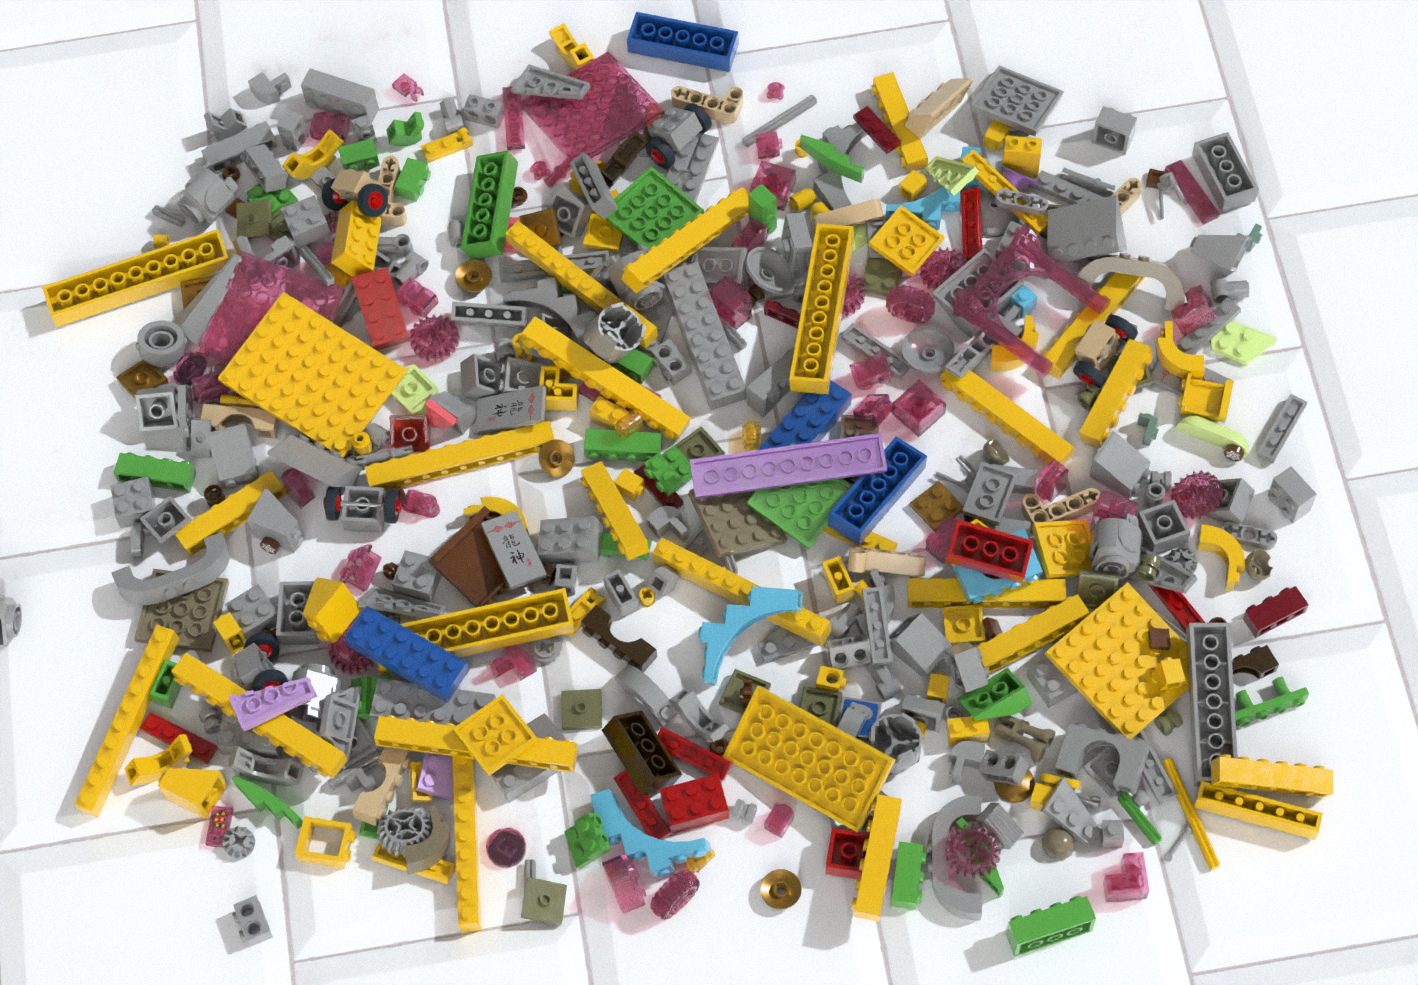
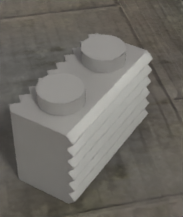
M620 569L604 576L603 580L606 591L622 617L639 609L638 600Z
M991 802L976 818L979 829L991 837V843L998 849H1011V846L1024 834V831L999 803Z

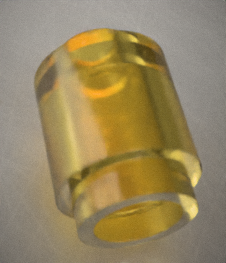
M630 412L617 421L614 426L615 432L621 438L628 437L642 428L643 419L638 413Z
M748 421L742 426V444L746 450H757L761 444V425L755 421Z

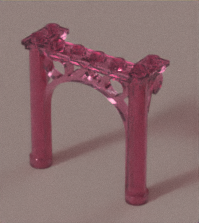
M1025 222L1021 228L1017 227L1013 232V240L1010 243V247L1008 249L1004 248L1001 251L997 261L993 260L989 264L985 274L981 273L977 277L973 287L967 285L963 290L960 289L954 296L955 302L952 306V316H962L1036 371V374L1043 379L1051 371L1054 363L1002 324L997 308L1003 291L1010 284L1021 278L1041 276L1060 285L1099 315L1107 309L1111 299L1099 294L1040 249L1042 246L1041 241L1035 235L1029 233L1030 229ZM1019 260L1024 262L1026 267L1025 270L1016 271L1011 265ZM1030 262L1033 263V264H1034L1035 266H1037L1038 268H1031V269H1030ZM1006 266H1007V272H1008L1009 274H1007V275H1005V276H1000L999 274H1000V273L1006 268ZM991 283L995 287L993 292L985 290ZM982 297H989L992 300V305L983 307L979 300ZM992 312L993 320H991L986 314Z

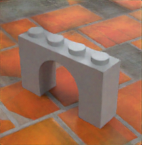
M992 464L1018 473L1012 493L1035 494L1038 470ZM1003 516L999 526L986 521L982 522L990 529L1008 534L1025 529L1029 538L1030 521L1009 519Z
M1069 723L1055 765L1057 773L1077 779L1083 759L1090 750L1100 746L1110 747L1120 755V763L1113 782L1115 789L1135 795L1149 753L1147 743L1139 738L1128 739L1120 733L1109 734L1101 728L1090 729L1082 723Z

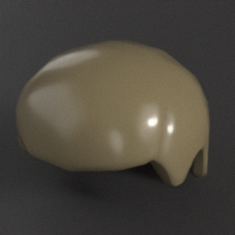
M991 439L984 444L983 457L988 464L1005 465L1010 461L1008 454L997 439Z
M1258 548L1246 557L1245 570L1251 578L1263 581L1270 577L1273 569L1268 564L1271 559L1270 555Z
M1053 828L1044 834L1042 848L1049 857L1065 860L1074 851V840L1065 829Z

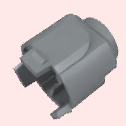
M210 161L202 165L201 169L184 186L185 191L179 196L180 200L177 202L181 211L196 224H201L202 222L206 224L213 223L236 200L233 193L238 188V185L232 177L229 176L223 181L209 170Z
M639 244L637 246L639 251L630 253L618 261L615 256H611L605 265L609 272L608 276L619 298L631 308L644 310L654 306L662 299L666 284L661 276L636 294L621 279L624 273L623 269L628 263L631 262L633 264L641 254H647L648 248Z
M623 302L611 304L585 327L584 342L587 344L590 352L609 364L617 363L640 344V341L645 337L646 325L641 324L638 316L631 309L625 307ZM610 318H611V321H610V322H603V321H601V320H605V319H610Z
M1129 513L1125 514L1124 519L1106 518L1099 520V517H1095L1090 529V568L1094 571L1118 573L1119 580L1124 579L1129 573L1135 572L1140 563L1142 532L1138 528V519Z
M0 594V645H6L11 641L12 637H17L20 632L22 609L21 605L16 604L13 598Z
M309 663L304 664L302 668L293 672L292 681L309 677L318 697L285 712L284 715L290 719L293 717L301 721L316 723V731L319 732L325 696L340 691L342 689V682L335 675V671L332 668L321 664Z
M903 712L901 715L889 714L879 718L871 726V731L869 732L870 746L890 757L896 751L900 753L897 758H894L896 760L888 776L919 762L922 734L913 718Z

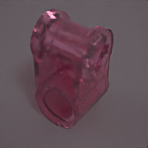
M414 489L407 490L402 503L404 511L428 518L436 517L440 513V506L435 496Z

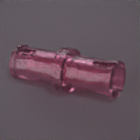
M568 156L559 166H556L554 171L544 179L545 184L552 189L561 178L564 179L567 176L566 173L572 168L570 162L574 159Z

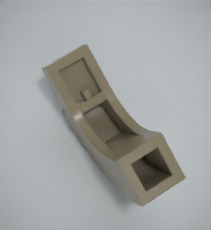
M437 805L429 807L432 826L431 835L421 843L404 846V858L408 874L422 872L431 868L443 858L450 842L449 821H444L443 813L438 812Z

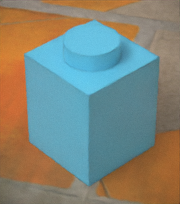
M1023 285L1011 295L1010 308L1014 305L1020 307V317L1023 319L1025 315H1028L1036 308L1037 296Z

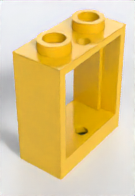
M304 816L294 854L298 861L345 869L346 862H349L351 858L350 846L351 843L355 842L356 831H354L350 823ZM315 827L344 832L338 856L309 852Z

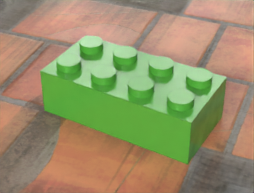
M1075 896L1069 899V902L1063 904L1057 902L1050 905L1048 909L1042 910L1039 908L1031 911L1030 915L1012 917L1008 921L1006 936L1014 957L1092 932L1096 917L1088 897Z

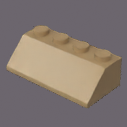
M971 78L950 79L946 83L942 82L936 92L932 91L926 101L922 100L916 107V110L912 109L907 114L906 118L908 120L904 126L922 139L961 104L973 80Z

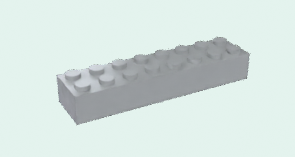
M698 262L671 269L662 276L666 284L665 290L710 410L745 400L747 395L746 386Z
M1189 623L1186 628L1194 786H1199L1201 781L1211 783V761L1218 758L1219 755H1231V758L1238 759L1230 623Z

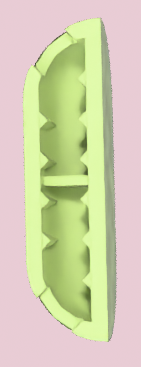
M1199 416L1185 417L1175 427L1178 431L1223 449L1229 444L1238 445L1244 450L1243 457L1247 458L1249 451L1248 442L1241 433Z

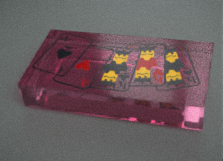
M212 806L205 842L206 846L223 848L224 834H226L231 826L232 807Z

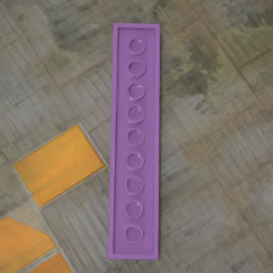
M881 433L690 460L695 499L887 472Z

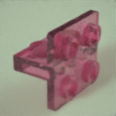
M367 544L350 551L347 556L348 562L339 574L341 577L340 582L344 584L350 583L363 592L368 590L382 559L381 556L371 551L372 545Z

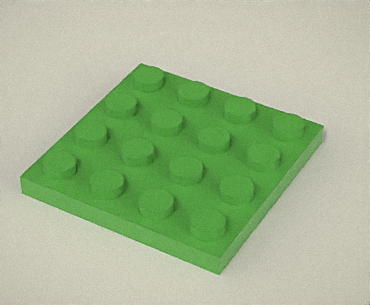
M651 166L614 199L618 209L605 219L636 246L642 244L649 250L654 245L657 247L665 237L670 238L675 230L678 229L680 231L688 221L693 222L698 214H704V209Z
M840 478L756 490L746 505L809 550L828 525L829 512L849 491L852 485Z

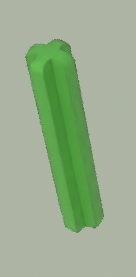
M1126 792L1122 793L1117 799L1149 841L1153 845L1159 843L1162 836Z

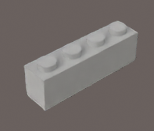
M265 121L230 138H225L221 142L207 146L201 150L205 163L211 162V165L208 167L209 170L219 174L229 165L236 166L245 162V148L265 144L269 150L278 147L274 134Z
M582 152L570 162V165L591 209L605 219L618 207L596 162Z
M452 302L451 321L457 324L526 328L528 309L521 306Z

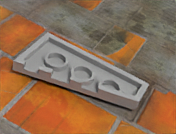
M529 64L515 82L511 91L512 94L582 100L591 87L589 82Z
M1142 546L1140 561L1144 554L1154 555L1161 561L1159 569L1156 570L1155 579L1153 581L1142 580L1136 575V571L1129 573L1125 578L1184 594L1198 580L1195 574Z
M373 586L359 599V607L368 606L376 610L425 619L444 615L446 610L445 606L378 586Z

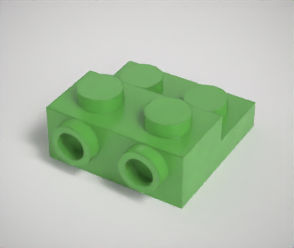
M257 184L246 192L248 196L246 198L247 202L270 199L272 215L285 205L298 202V198L287 187L266 193L261 185Z
M675 445L663 454L657 453L644 463V473L649 479L652 478L656 482L655 484L659 491H664L667 496H670L692 480L690 462Z
M385 674L374 678L363 676L351 680V686L348 688L354 686L362 687L357 718L359 717L361 721L371 719L370 711L377 679L392 680L391 675Z
M588 812L575 820V825L564 831L576 868L581 869L611 851L608 837L602 825V819L597 813Z

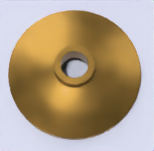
M469 260L458 267L455 279L457 285L462 290L474 293L484 290L490 284L492 272L485 262Z
M553 439L541 447L539 464L547 475L562 477L573 468L575 461L574 452L565 441ZM553 455L556 457L555 462L552 461Z
M1027 769L1021 786L994 782V787L997 794L1005 801L1019 803L1032 795L1035 780L1032 773Z
M777 869L764 877L760 890L761 896L767 905L775 909H787L798 902L802 887L800 880L794 873L785 869ZM779 889H784L785 893L778 894L777 891Z

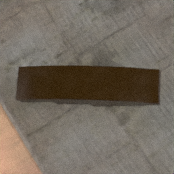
M636 130L624 141L600 170L609 190L649 142Z

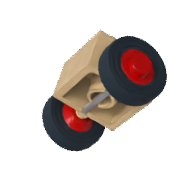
M340 169L337 177L328 180L322 189V201L328 209L333 211H340L349 202L355 200L359 210L364 215L377 217L386 210L388 205L387 191L382 187L381 183L372 180L370 174L363 170L358 172L353 169Z
M1110 315L1105 324L1095 320L1093 324L1087 327L1082 340L1080 339L1076 343L1075 352L1079 362L1074 366L1073 373L1084 384L1090 385V383H1093L1100 389L1106 381L1102 371L1120 346L1118 339L1120 338L1128 342L1129 338L1135 340L1138 335L1137 329L1129 321L1117 315Z

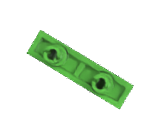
M1278 677L1272 681V684L1279 697L1253 705L1247 691L1241 690L1235 695L1242 710L1235 712L1236 726L1244 727L1255 719L1263 720L1269 714L1275 712L1276 714L1283 713L1292 706L1300 707L1306 703L1309 692L1306 687L1290 692L1284 678Z

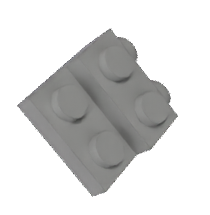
M286 235L270 245L272 252L266 254L260 260L266 280L270 284L300 264L298 259L299 253L295 248L296 243L291 237L287 238Z
M507 357L505 362L500 365L499 374L503 375L502 379L498 382L497 389L503 394L539 386L541 366H544V364Z

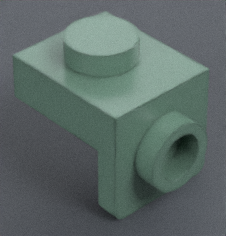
M1257 223L1249 234L1253 238L1246 250L1248 252H1251L1254 245L1259 244L1263 237V234H1261L1262 226Z
M1139 413L1137 425L1147 427L1142 444L1150 446L1152 439L1156 440L1159 429H1156L1158 418L1148 413Z

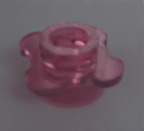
M773 82L767 86L768 93L766 95L768 99L778 98L781 100L784 98L783 90L785 86L783 84Z
M537 161L530 166V172H533L536 180H540L545 175L549 176L551 173L544 161Z

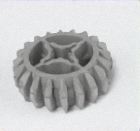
M406 806L401 810L396 807L395 812L389 810L388 815H383L382 820L379 821L377 829L378 841L382 844L383 849H387L389 854L395 852L396 857L399 854H403L405 857L404 846L421 843L432 833L431 821L427 815L422 814L421 809L415 811L414 807L407 809ZM390 831L394 832V837L389 833Z

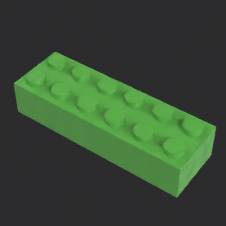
M508 150L476 157L461 249L471 260L503 255L506 240L505 233L508 228L518 161Z

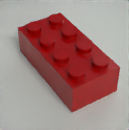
M385 267L351 277L373 349L378 351L409 342V336L388 268Z
M957 519L953 526L944 562L1021 583L1025 578L1034 540Z

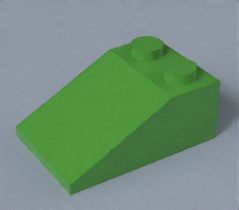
M1009 668L987 680L988 685L964 693L957 698L959 703L975 721L1015 715L1033 704L1025 686Z

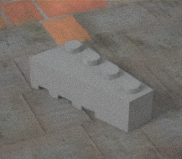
M795 347L788 350L783 357L746 386L747 405L763 417L790 391L789 377Z

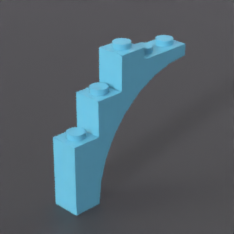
M962 147L961 159L973 149L980 155L981 148ZM974 177L960 191L975 187L979 188V181ZM942 186L929 196L913 202L886 204L885 220L887 221L902 205L932 228L940 229L941 211L959 212L960 191L953 196Z
M752 586V590L748 594L750 606L727 604V609H724L723 612L725 624L702 622L698 636L700 642L707 644V647L704 649L706 663L702 669L704 682L717 684L719 670L727 651L747 628L771 615L784 612H801L803 592L794 589Z
M610 789L590 795L594 812L599 814L602 819V825L608 837L609 845H617L622 840L625 854L631 861H642L647 856L650 871L656 877L664 878L669 876L671 872L676 871L674 863L681 864L686 862L688 858L694 856L702 857L707 854L706 852L712 851L710 842L706 838L672 842L644 834L627 820L619 807L615 794Z

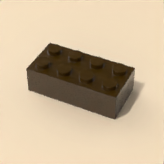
M642 710L613 716L602 729L603 734L641 795L658 792L661 788L672 786L682 776L681 771Z

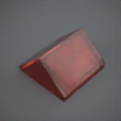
M428 415L389 416L391 447L396 449L412 445L413 452H425L430 449L431 426Z

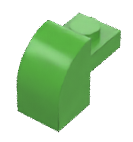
M415 111L407 122L394 119L386 129L389 144L407 146L419 142L422 139L421 131L424 128L421 112Z

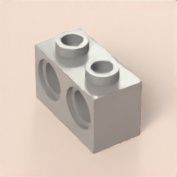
M469 94L463 107L466 121L498 129L505 115L503 102Z
M288 109L277 123V128L283 146L298 152L309 137L303 115Z
M670 338L651 350L654 366L661 369V373L666 381L670 380L675 385L692 374L691 364Z
M865 634L826 641L829 662L832 668L845 670L847 667H863L871 663L869 643ZM859 649L863 650L859 655L854 654ZM838 653L844 654L841 658H835Z
M999 749L995 751L986 750L978 771L986 781L1021 786L1029 764L1023 758V755L1017 752L1005 753Z
M256 895L233 904L235 912L232 915L235 923H240L242 930L239 931L243 942L246 941L252 947L273 938L261 903ZM246 910H252L249 916H243ZM253 928H259L256 934H250Z

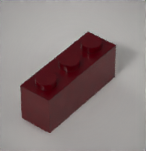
M1297 586L1292 588L1286 587L1278 595L1265 598L1261 604L1249 606L1245 610L1243 620L1254 637L1257 638L1306 613L1309 604Z

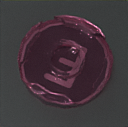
M195 351L196 353L189 352L177 362L175 366L177 369L176 372H173V376L180 385H192L203 376L207 367V360L201 353Z
M513 828L498 829L489 836L486 842V853L494 865L501 868H511L523 860L527 845L523 835L518 830Z

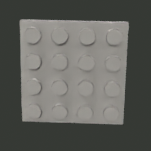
M999 65L971 103L970 110L1029 135L1036 136L1062 99L1064 91Z

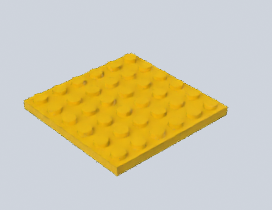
M1128 582L1045 652L1048 659L1117 733L1125 735L1128 739H1133L1189 689L1187 645ZM1149 628L1169 629L1171 648L1169 650L1149 649ZM1163 658H1180L1186 681L1179 688L1160 690L1155 667Z

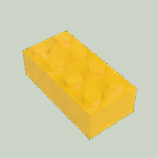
M355 200L344 206L339 211L331 263L352 277L374 271L382 218L364 215L359 210Z

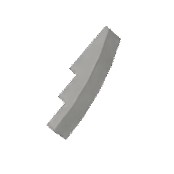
M984 330L978 338L975 337L969 345L966 344L945 366V369L961 379L979 365L992 352V346L999 345L1000 340Z

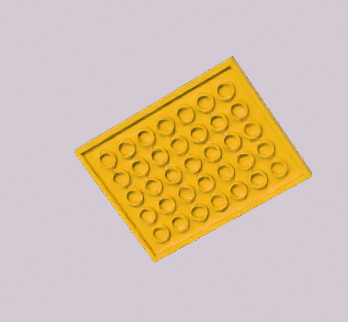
M283 292L219 375L218 381L299 433L309 437L313 442L325 445L326 450H335L341 453V458H345L353 447L351 443L352 436L356 432L363 431L367 424L371 423L407 374V369Z

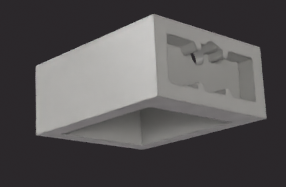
M804 213L786 214L781 240L789 271L808 270L813 246Z

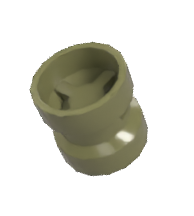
M1090 383L1085 391H1080L1076 395V399L1083 408L1088 410L1097 400L1101 390L1095 384Z
M1144 554L1140 561L1141 566L1137 568L1136 575L1142 580L1153 581L1161 561L1154 555Z
M1172 708L1165 712V716H1159L1155 719L1156 727L1165 736L1171 734L1174 727L1179 728L1183 724L1181 716Z

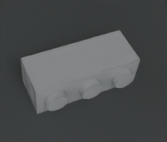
M265 144L245 148V164L263 190L267 193L285 189L288 174L281 167L279 160L275 159L273 152Z

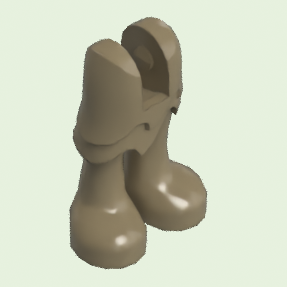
M1011 715L1000 717L999 720L1012 729L1001 724H995L993 728L994 733L1008 742H1014L1027 748L1031 752L1032 761L1039 764L1045 754L1046 747L1048 748L1051 745L1056 732L1052 729H1040L1031 726L1028 721ZM1024 733L1036 738L1039 742L1023 736Z

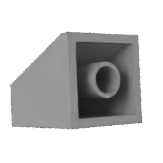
M1198 235V237L1193 238L1190 247H1192L1190 252L1227 270L1236 271L1253 237L1247 235Z
M245 423L207 433L219 481L223 489H232L237 485L252 483L258 479L259 472L254 449Z
M1112 430L1092 460L1089 477L1130 499L1132 494L1136 495L1141 488L1140 482L1143 479L1146 480L1150 475L1151 470L1149 467L1151 462Z
M265 488L247 519L251 532L255 538L262 540L264 537H270L279 543L280 548L295 553L297 547L299 548L303 543V535L297 520Z
M923 613L908 617L889 636L891 652L920 676L933 674L938 669L936 665L940 661L946 660L944 649L953 646Z

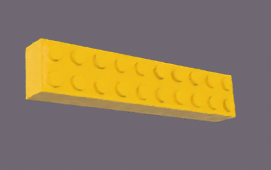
M818 223L816 225L789 377L790 391L826 395L829 393L855 240L854 226Z
M216 229L42 286L50 315L56 327L180 287V282L214 276L226 264L229 257L220 231Z
M565 588L400 624L457 657L469 656L575 632ZM378 664L381 675L392 673V671Z

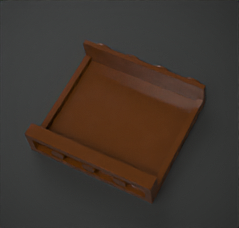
M486 506L443 545L429 561V564L474 607L492 604L494 602L493 597L496 594L500 596L508 588L504 575L481 528L482 522L492 519L489 516L490 510Z

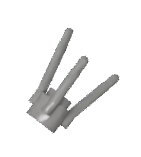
M1171 172L1161 175L1159 177L1160 182L1157 183L1161 219H1164L1163 189L1165 191L1174 190L1178 200L1183 202L1185 206L1187 205Z
M962 455L956 458V461L969 474L964 480L966 484L936 472L937 476L964 488L967 492H970L977 472Z

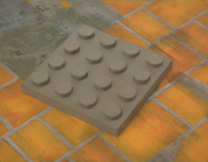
M694 489L689 491L688 495L718 558L784 544L788 540L784 531L746 505L755 491L695 499Z
M153 569L151 579L173 571ZM218 577L210 584L160 603L143 605L134 640L148 644L156 625L176 632L180 638L176 646L177 648L212 652L217 632L213 622L221 616L230 582L229 579Z

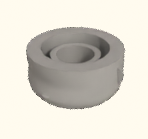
M158 320L150 322L140 329L137 335L138 343H136L135 348L139 351L141 358L148 364L165 367L176 363L182 358L188 340L185 338L180 326L170 321Z

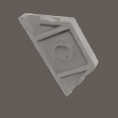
M178 385V393H175V402L178 404V409H175L176 421H179L185 451H191L193 386Z
M361 686L350 687L325 696L319 735L323 740L344 752L348 760L347 762L350 759Z

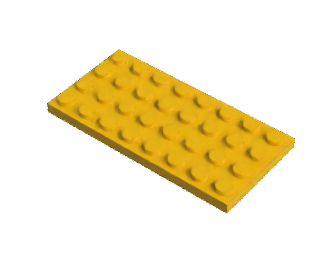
M757 685L723 755L724 758L857 833L861 831L871 811L872 802L876 801L896 760Z

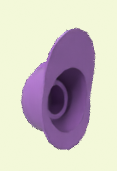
M1001 167L1003 171L1002 176L1019 192H1023L1027 187L1036 189L1040 187L1036 181L1015 173L1007 167Z

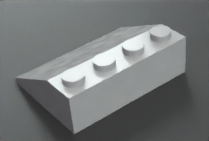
M1118 195L1048 210L1047 248L1050 265H1058L1127 250Z
M983 248L932 292V296L956 326L972 338L992 321L997 314H1000L1010 305L1011 295L1024 285V281Z
M303 434L298 436L290 435L267 452V455L332 487L345 488L346 486H355L362 467L357 465L356 460L348 457L347 459L341 458V453L332 449L328 451L325 449V445L318 442L312 443L309 441L310 438Z
M545 713L527 723V726L537 738L551 737L558 741L566 739ZM506 764L490 776L510 803L559 771Z

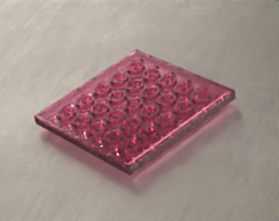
M609 52L602 54L591 63L566 75L590 83L591 88L582 100L531 95L519 102L523 111L570 162L582 152L590 158L595 157L629 137L634 130L638 132L650 125L665 112Z
M241 251L239 256H241L242 261L238 263L233 271L235 274L234 278H230L226 288L228 291L216 309L199 353L229 364L283 292L332 322L345 289L332 284L327 286L320 279Z

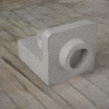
M603 261L590 276L609 290L605 284L610 280L609 272L605 265L607 262Z

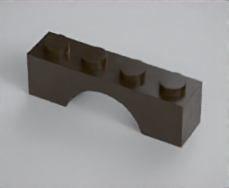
M597 605L581 621L582 632L587 637H593L602 648L611 650L617 659H623L627 662V665L634 666L643 673L658 657L657 649L642 638L632 642H624L615 638L610 631L612 626L611 615Z
M1267 645L1263 647L1256 646L1250 650V653L1244 656L1240 654L1232 660L1233 675L1248 673L1259 680L1276 672L1279 666Z

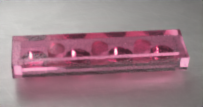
M502 87L507 150L525 149L521 94H512V87Z
M1178 160L1165 167V172L1173 173L1185 200L1203 225L1219 218V211L1182 160Z

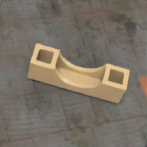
M216 403L203 404L200 419L211 420V432L225 429L234 423L243 422L253 426L257 436L261 438L277 439L280 420L263 409L252 406L238 407L236 405L222 406Z
M384 747L378 759L380 768L386 773V778L377 789L360 793L352 808L355 819L377 826L379 820H382L383 815L386 813L385 808L387 804L391 803L394 798L396 787H399L402 783L405 769L408 770L409 764L412 762L409 750Z

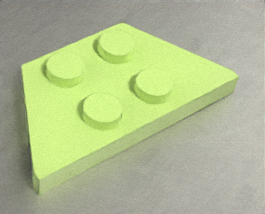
M1231 321L1211 339L1210 346L1211 352L1248 365L1255 357L1263 354L1268 347L1274 346L1277 338Z
M415 364L404 367L407 369V374L391 395L422 425L427 417L425 403L431 395L438 394L439 390Z

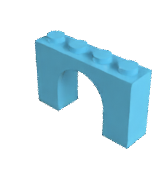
M1025 529L1011 533L1012 535L1029 539ZM1033 547L1025 578L1022 582L1028 581V583H1032L1038 580V576L1043 572ZM951 564L967 603L973 601L976 604L985 600V596L992 595L994 597L1002 594V590L1006 588L1013 590L1021 586L1018 582L1004 578L991 579L982 574V572Z

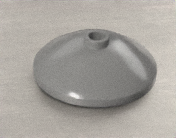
M988 189L980 191L983 236L1001 237L1004 235L1010 221L1019 224L1020 219L1010 209L1001 208L995 204V195Z
M756 247L748 253L745 259V266L749 276L758 286L774 293L787 292L794 286L796 273L795 271H789L786 257L781 253L767 247Z
M921 326L913 329L905 336L901 351L903 359L911 368L922 373L933 374L946 370L945 366L958 353V345L956 339L947 330L937 326Z

